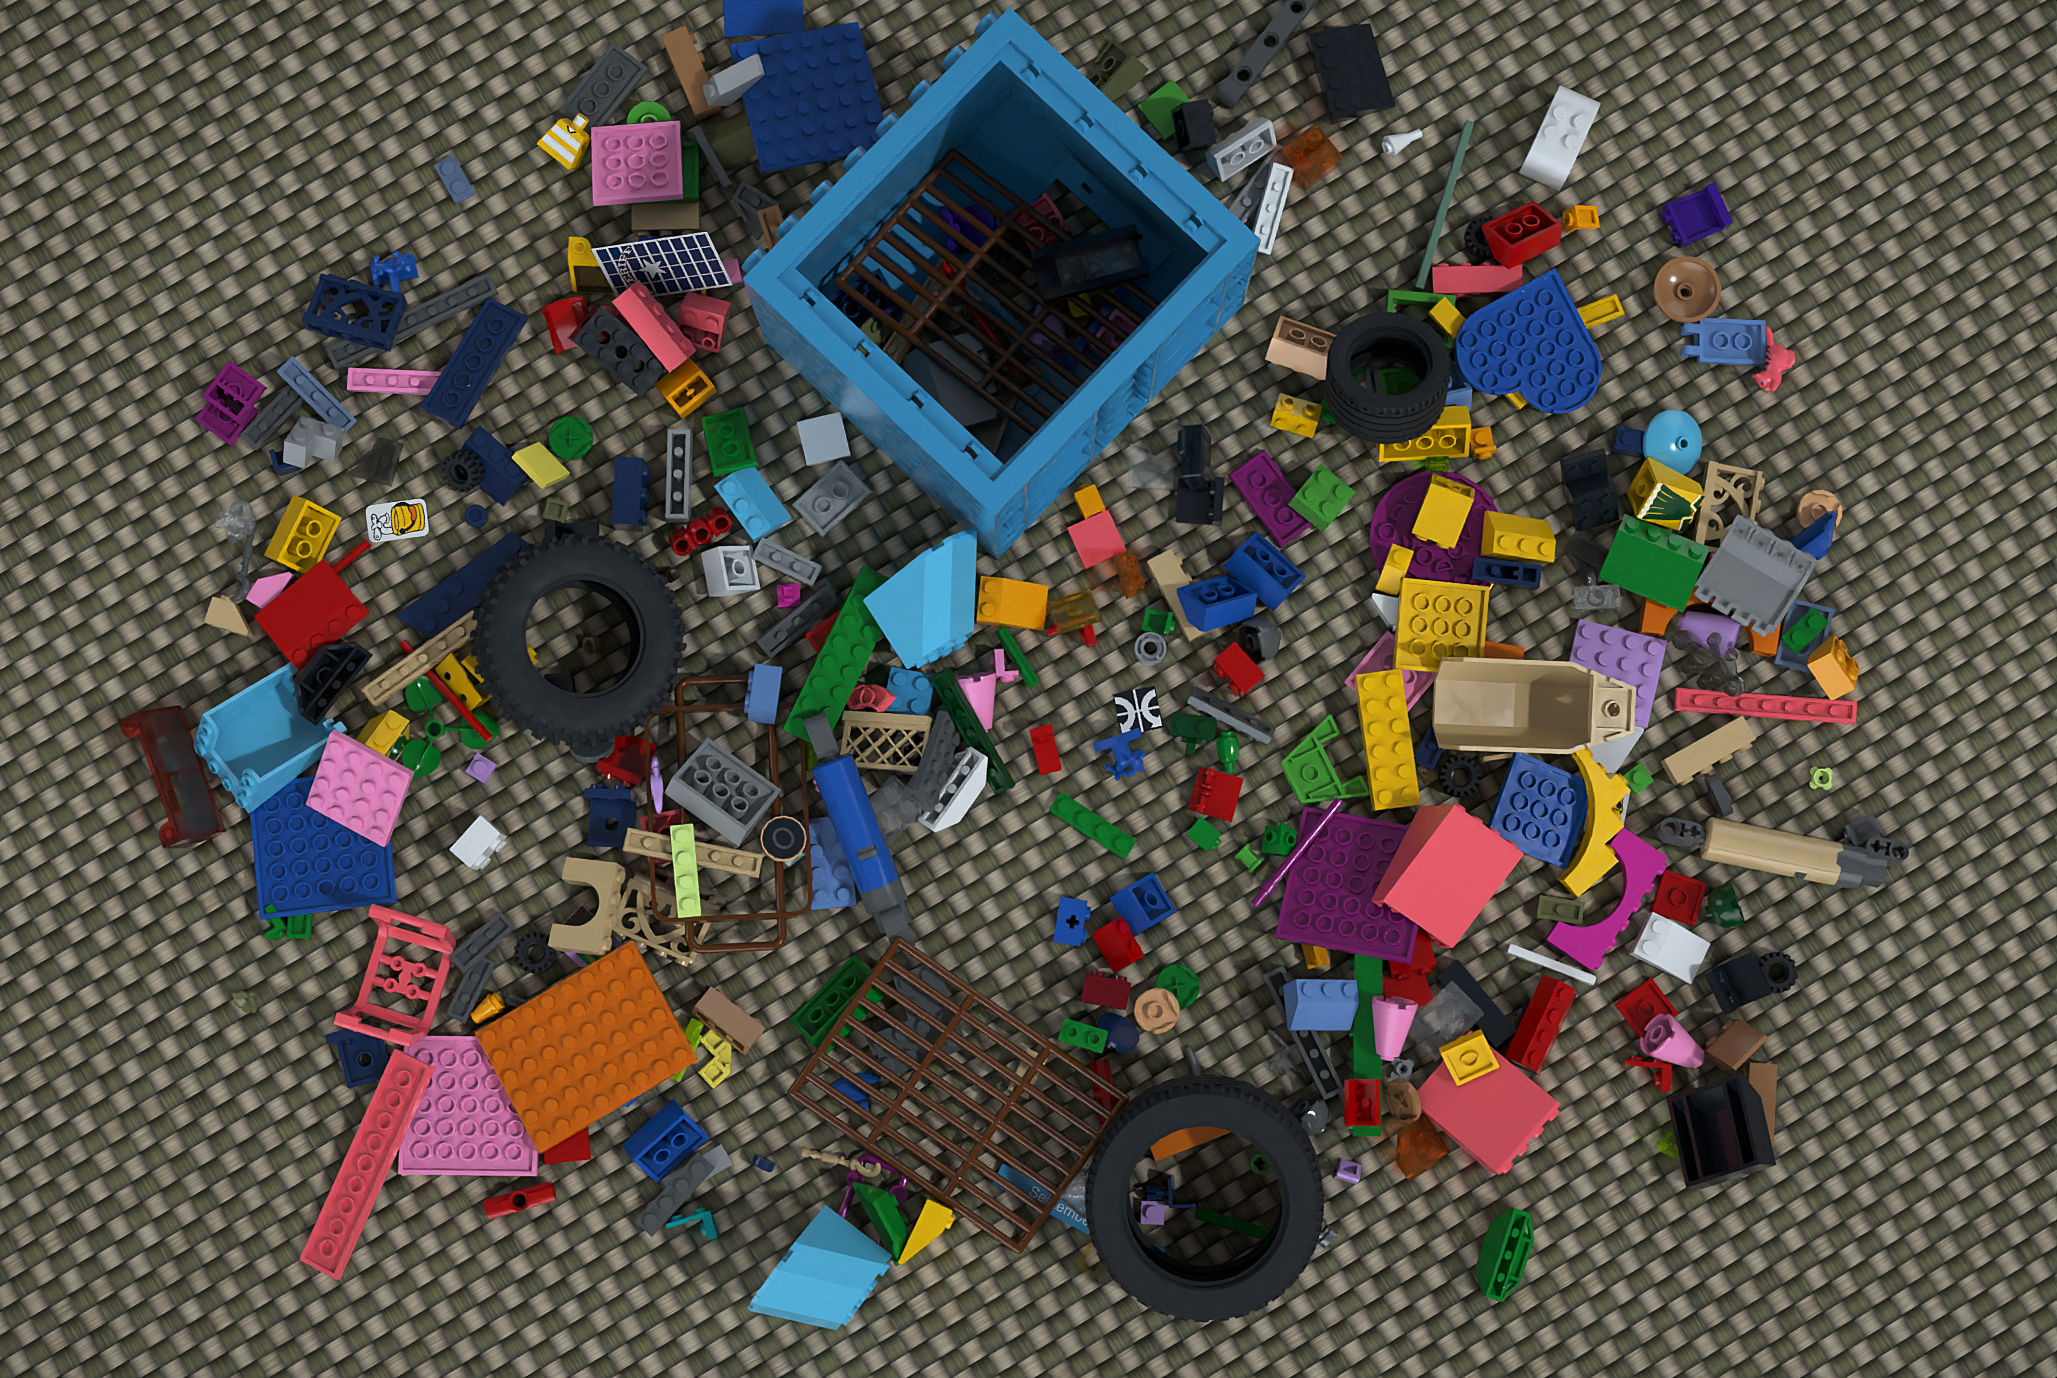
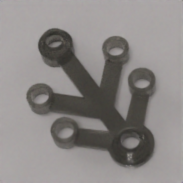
M1679 630L1673 636L1672 644L1678 650L1688 649L1703 663H1695L1692 659L1687 658L1680 664V670L1684 674H1690L1691 672L1705 673L1700 675L1696 681L1699 688L1723 689L1728 696L1732 697L1739 696L1744 692L1745 682L1737 674L1736 660L1739 658L1738 650L1728 648L1723 655L1724 660L1727 662L1728 673L1721 666L1719 645L1722 642V636L1719 633H1711L1706 640L1710 648V656L1692 641V635L1689 631ZM1708 674H1715L1720 679H1712Z

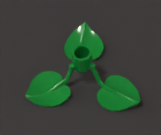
M424 675L406 686V700L412 711L420 714L424 713L427 709L429 710V722L425 726L429 743L427 744L422 739H415L407 743L403 750V765L414 771L412 778L426 776L439 766L441 753L437 748L431 746L433 739L442 737L446 731H462L461 740L464 745L471 749H481L488 746L500 734L498 724L490 716L478 711H472V713L493 735L489 742H486L464 717L461 719L462 727H446L444 722L434 720L432 706L440 704L443 694Z

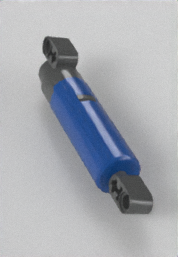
M825 712L806 718L803 722L818 760H824L814 765L811 771L867 914H873L879 932L887 934L890 944L895 937L900 936L913 946H916L908 927V923L912 921L904 902L908 897L854 758L850 753L836 756V753L840 751ZM899 947L896 953H899L904 950Z

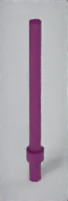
M1335 798L1268 881L1265 880L1261 885V890L1250 902L1254 907L1258 908L1268 895L1271 896L1277 889L1275 886L1341 807L1343 802L1340 799Z

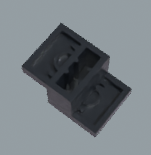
M1604 448L1560 460L1563 494L1572 509L1575 531L1579 532L1618 521L1617 486L1608 472L1607 456Z

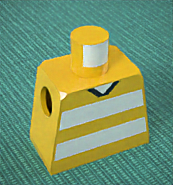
M580 113L576 115L573 121L568 118H562L538 141L537 145L567 169H578L591 141V136L583 130L589 119Z

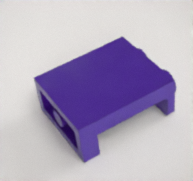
M1715 182L1707 185L1703 190L1675 202L1665 203L1661 212L1663 220L1666 224L1669 223L1671 227V237L1674 243H1678L1680 248L1725 230L1733 223Z

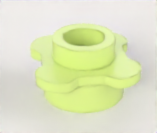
M1812 767L1810 769L1811 781L1809 786L1812 789L1819 787L1829 790L1832 787L1831 775L1833 772L1830 768L1819 769L1818 767Z

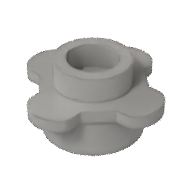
M1398 1057L1394 1058L1391 1062L1393 1065L1390 1074L1393 1080L1403 1078L1411 1081L1413 1079L1412 1067L1414 1066V1061L1412 1059L1400 1060Z

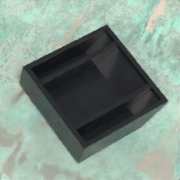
M1737 1073L1667 1098L1686 1188L1705 1189L1776 1165L1761 1096L1742 1073Z

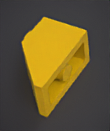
M1392 544L1375 590L1397 597L1400 589V578L1405 577L1414 551Z

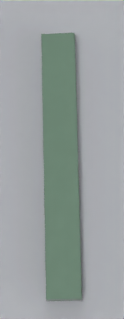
M1467 120L1463 125L1413 292L1423 291L1473 129L1474 122Z

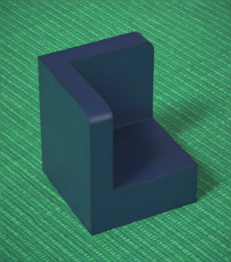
M274 449L269 451L274 470L280 476L302 470L301 467L283 462L284 450L276 452Z

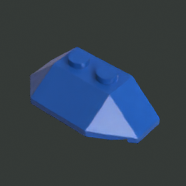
M1834 511L1826 512L1789 540V542L1798 550L1810 553L1816 560L1821 559L1828 553L1826 549L1832 545L1836 513Z

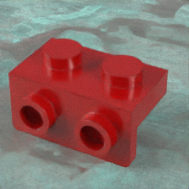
M1345 1079L1343 1086V1095L1345 1097L1343 1118L1345 1126H1380V1079Z

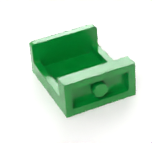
M1065 1018L1057 1041L1102 1054L1108 1031Z

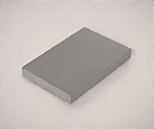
M841 459L796 500L792 506L824 538L862 503L872 491Z

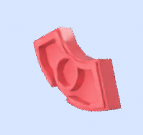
M861 684L854 687L846 704L851 711L860 712L863 709L872 707L877 712L884 713L897 697L885 687L876 684Z

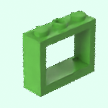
M1388 290L1385 312H1393L1394 304L1433 307L1442 297H1446L1455 307L1456 295ZM1444 331L1443 340L1448 348V352H1450L1452 349V339Z

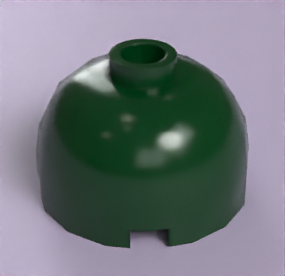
M1731 882L1714 887L1707 898L1708 906L1704 907L1708 919L1713 918L1717 925L1728 929L1745 924L1742 909L1738 904Z

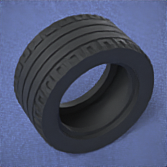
M1373 313L1359 317L1347 324L1334 337L1328 351L1324 395L1331 416L1340 427L1351 435L1372 443H1402L1426 433L1440 419L1447 398L1451 360L1444 340L1441 339V336L1432 327L1423 321L1401 313ZM1391 361L1411 369L1419 377L1421 383L1413 390L1404 394L1381 395L1365 389L1356 381L1353 374L1359 368L1369 363Z

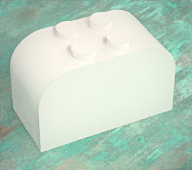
M1559 85L1519 173L1560 191L1601 103Z

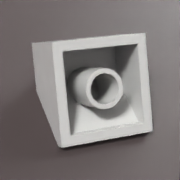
M752 545L719 546L701 553L709 597L730 596L760 589L756 563L752 559L754 553Z

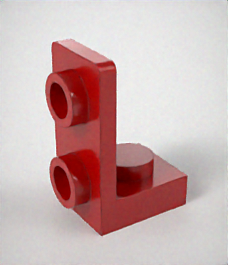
M1083 615L1071 618V623L1062 625V622L1052 624L1049 626V630H1046L1047 637H1051L1082 627V630H1079L1082 643L1087 642L1088 648L1097 645V639L1090 618H1084Z
M1052 724L1029 729L1040 775L1061 771L1062 766L1054 739Z
M1629 1056V1060H1622V1065L1658 1068V1072L1654 1074V1086H1657V1091L1670 1092L1672 1064H1665L1666 1061L1658 1058H1652L1651 1062H1642L1643 1057Z

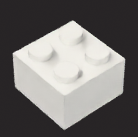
M480 815L449 850L469 868L474 870L483 869L491 861L489 858L494 851L499 852L506 844L504 840L508 836L489 819Z

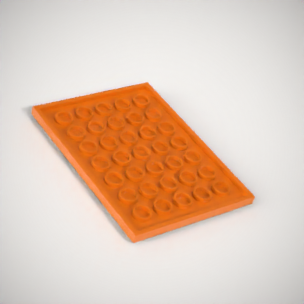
M634 940L622 945L475 1032L539 1153L547 1151L699 1061Z

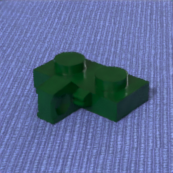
M1172 712L1169 735L1182 737L1181 742L1186 743L1185 755L1194 756L1196 744L1201 745L1202 740L1214 742L1217 720L1211 717Z

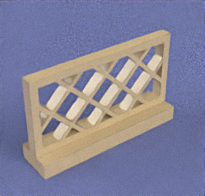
M843 711L842 720L845 721L840 755L848 753L854 748L860 755L854 760L857 768L917 772L918 766H912L908 760L917 752L922 758L935 720L929 716ZM851 727L859 728L863 733L854 742L850 738ZM875 729H880L884 735L874 743L869 734ZM897 730H900L905 737L895 744L890 736ZM917 732H925L924 740L917 746L911 737ZM867 738L872 746L862 753L856 745ZM888 739L893 747L883 755L878 746ZM909 740L914 749L904 756L899 748ZM873 750H876L881 758L875 763H869L866 756ZM897 751L902 759L897 764L892 765L887 758Z

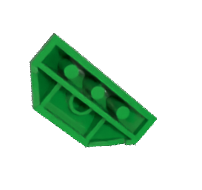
M858 1181L851 1182L887 1252L892 1255L891 1259L894 1265H900L898 1261L904 1251L909 1235L906 1227L910 1226V1223L904 1213L899 1215L896 1209L899 1203L893 1193L888 1194L887 1190Z
M1511 1207L1489 1224L1475 1267L1482 1296L1503 1302L1506 1299L1505 1297L1520 1284L1534 1242L1530 1213Z

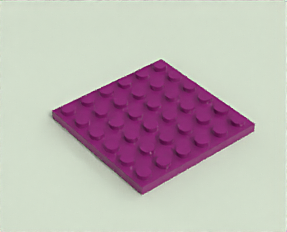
M1304 806L1295 847L1326 810ZM1336 812L1290 868L1275 938L1411 965L1419 926L1401 913L1392 912L1391 907H1388L1387 904L1383 903L1382 907H1379L1371 901L1410 826Z

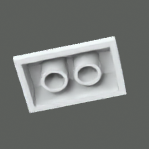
M1259 117L1255 121L1247 123L1244 128L1236 133L1230 134L1219 144L1211 146L1205 152L1209 167L1221 182L1277 147L1273 124L1269 119Z

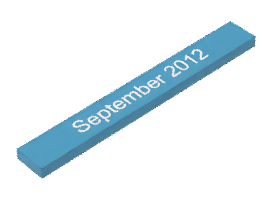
M1004 1163L998 1171V1174L1043 1205L1046 1204L1052 1195L1023 1173ZM993 1181V1183H992L993 1185H995V1186H997V1187H999V1188L1005 1190L1004 1188H1002L1001 1186H999L997 1183H995V1182ZM1063 1195L1050 1215L1088 1235L1090 1233L1087 1227L1085 1206ZM1150 1241L1160 1251L1165 1252L1166 1248Z

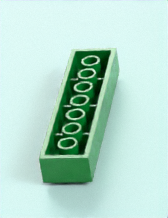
M865 565L861 566L781 727L782 729L812 743L803 720L825 712L830 728L833 731L882 633V629L863 600L889 580V577Z

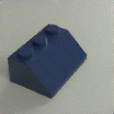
M481 425L464 442L461 449L471 450L470 454L475 452L477 454L475 458H481L482 461L479 464L485 467L482 470L485 472V476L482 477L484 480L479 486L504 507L530 479L529 475L511 458L513 454ZM458 464L459 468L467 474L466 469Z

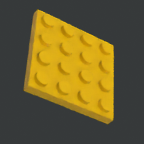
M1400 578L1393 669L1437 673L1442 657L1484 658L1490 587Z

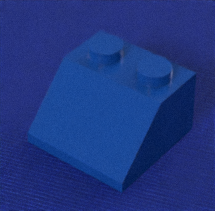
M1154 873L1147 875L1110 897L1120 917L1124 918L1134 937L1176 912Z

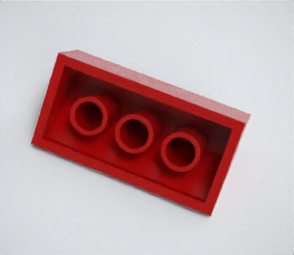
M1542 975L1504 1058L1540 1076L1577 996L1576 989L1558 979Z

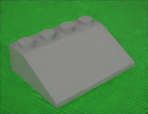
M707 737L672 777L664 793L739 846L780 794L781 789Z

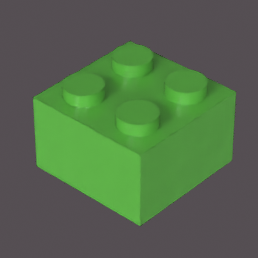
M1320 464L1288 505L1320 531L1324 532L1352 498L1355 491Z

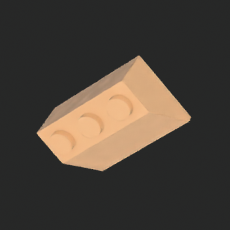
M1280 315L1265 360L1271 361L1275 365L1291 368L1295 372L1311 375L1318 380H1325L1328 351L1334 337L1337 335Z

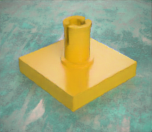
M1481 1029L1466 1036H1460L1455 1041L1439 1048L1457 1086L1499 1068V1064Z

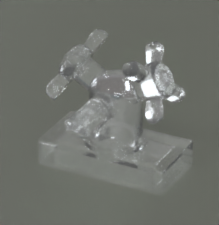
M1593 572L1587 574V586L1572 588L1573 612L1584 613V610L1598 609V612L1601 613L1604 609L1613 610L1621 607L1619 585L1596 586V575Z

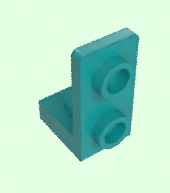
M705 1207L692 1211L693 1216L684 1218L683 1214L671 1217V1222L666 1224V1228H670L702 1218L703 1223H700V1228L703 1236H707L708 1240L719 1237L712 1210L706 1212Z

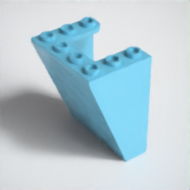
M291 662L202 714L193 744L195 752L207 761L211 772L219 776L224 788L232 792L237 804L241 808H245L248 813L255 810L322 758L329 735L334 729L343 734L347 732L346 727L341 721L333 725L334 720L332 718L327 720L323 717L315 726L298 713L293 683L295 679L293 675L298 670Z

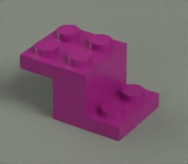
M229 360L202 395L208 403L195 420L233 447L240 438V434L259 413V410L254 405L267 387Z

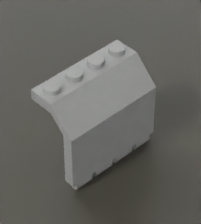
M970 333L954 336L956 340L990 365L987 353L978 355V352L985 350L983 343ZM943 340L927 344L976 383L986 374ZM919 349L904 355L901 361L902 364H899V367L964 428L997 419L996 414L1000 413L997 409ZM993 379L985 388L992 395L998 393L996 382ZM915 396L912 397L913 402L921 408L923 404Z
M1737 515L1722 544L1695 583L1694 588L1697 590L1694 596L1707 604L1711 598L1714 599L1713 608L1725 615H1728L1731 610L1734 611L1731 618L1748 627L1750 622H1753L1754 625L1751 630L1765 638L1769 632L1771 634L1775 632L1818 561L1810 553L1802 552L1795 548L1791 542L1774 536L1773 532L1769 529H1762L1757 526L1750 518Z

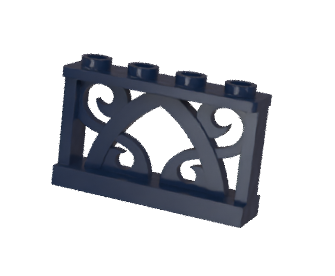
M320 274L319 282L307 312H304L302 322L306 330L390 352L393 346V339L408 303L401 292L386 291L376 285H363L354 279L344 280L334 274ZM329 289L339 291L337 295L330 293V297L333 300L332 303H329L324 298L325 292ZM362 300L368 307L371 316L361 317L353 325L348 324V318L340 308L352 302ZM322 303L326 308L318 316L316 314ZM384 303L395 306L392 314L388 316L379 315L389 311V308H382ZM335 312L342 316L340 321L333 320L335 317H338ZM365 322H373L367 323L369 325L368 328L361 327V325ZM381 322H389L385 333L382 332Z

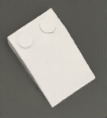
M1651 912L1647 914L1629 954L1691 985L1710 943L1680 925Z

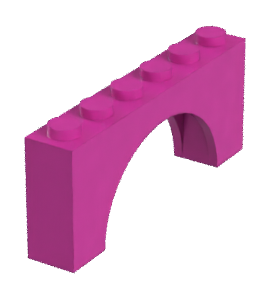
M1624 827L1608 843L1615 850V856L1620 863L1623 873V889L1616 907L1605 919L1589 927H1574L1561 921H1556L1543 940L1587 971L1600 968L1605 960L1602 957L1606 950L1610 951L1617 942L1615 936L1619 931L1623 932L1630 922L1628 917L1632 912L1636 913L1642 905L1640 899L1644 893L1649 894L1655 885L1652 881L1657 874L1660 876L1667 867L1665 863L1668 859L1667 856Z

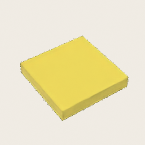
M540 442L515 452L511 457L541 489L566 479L570 474Z

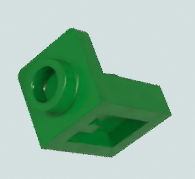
M273 904L264 908L267 914L277 913ZM284 917L266 919L271 927H275L264 934L266 939L277 941L286 936L287 922Z

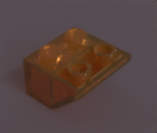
M1316 123L1280 150L1288 166L1294 169L1293 175L1306 191L1340 166L1343 160V156Z

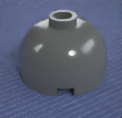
M1262 618L1242 622L1244 626L1239 629V640L1242 650L1244 652L1248 650L1251 656L1250 659L1255 665L1271 660L1277 654L1280 646L1281 633L1278 628L1270 621Z
M1311 1091L1308 1093L1310 1097L1304 1100L1301 1096L1288 1108V1111L1293 1113L1301 1123L1308 1136L1321 1134L1326 1129V1123L1329 1118L1327 1103L1319 1093Z

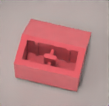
M688 292L681 304L678 328L692 342L693 347L719 353L729 320L731 303Z

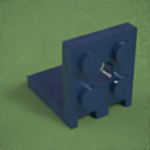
M591 784V788H585L584 797L590 800L589 847L623 848L627 828L635 829L637 794L630 790L631 788L627 785H614V789H608L603 784ZM611 818L617 819L619 823L618 828L614 831H609L606 827L607 821Z
M365 1023L366 1025L382 1029L381 1023ZM349 1029L325 1035L327 1044H337L348 1089L381 1079L390 1059L385 1040ZM365 1053L369 1054L372 1059L371 1064L367 1067L360 1064V1057Z

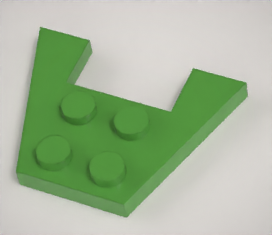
M1331 714L1280 763L1299 804L1332 801L1335 798L1349 799L1370 796V792L1361 775L1342 784L1340 783L1321 745L1340 735Z

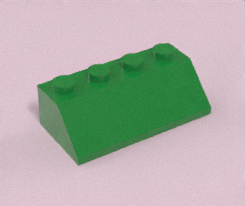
M853 955L790 1021L818 1048L871 971ZM873 985L865 997L877 1004L886 994ZM859 1004L852 1016L860 1021L867 1015L869 1010ZM846 1023L839 1035L844 1038L853 1027ZM833 1042L826 1051V1054L828 1055L837 1044Z

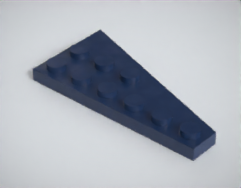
M511 531L396 616L431 640L470 611L479 612L482 603L477 600L480 595L484 596L485 592L489 591L490 588L485 585L488 579L493 580L496 575H500L497 570L500 565L504 566L507 562H513L510 558L515 552L518 554L521 551L526 553V546L529 543Z

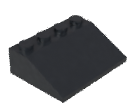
M1370 23L1329 28L1308 35L1306 43L1332 125L1396 106Z

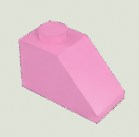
M290 572L258 579L256 583L253 582L250 585L249 593L245 599L260 608H264L292 585L297 577Z

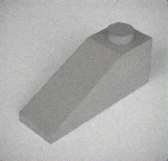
M754 54L713 75L702 85L708 106H731L742 96V93L746 92L765 75L759 54Z

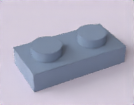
M454 155L434 165L456 205L476 195Z

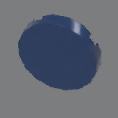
M1107 1013L1102 1015L1097 1022V1028L1108 1031L1105 1046L1117 1048L1115 1050L1117 1052L1128 1053L1133 1051L1140 1040L1137 1028L1131 1021L1121 1015Z

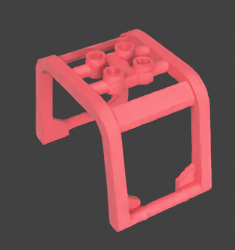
M372 904L368 916L379 926L376 943L355 1005L345 1011L337 1012L334 1025L388 1042L411 1047L425 1038L432 1026L452 963L448 956L455 951L456 940L446 925ZM393 920L420 927L422 928V933L438 939L394 927L391 924ZM388 937L443 952L439 969L428 968L424 963L415 964L408 962L401 956L391 957L384 955ZM380 963L391 966L395 971H402L399 974V981L395 978L384 979L377 977ZM412 974L416 977L422 978L426 976L435 979L432 991H424L417 985H409L413 980ZM373 985L384 988L388 993L398 992L405 994L409 999L419 998L428 1001L423 1019L369 1004L368 1000ZM362 1014L413 1028V1030L405 1031L390 1028L389 1032L362 1024V1018L360 1017Z

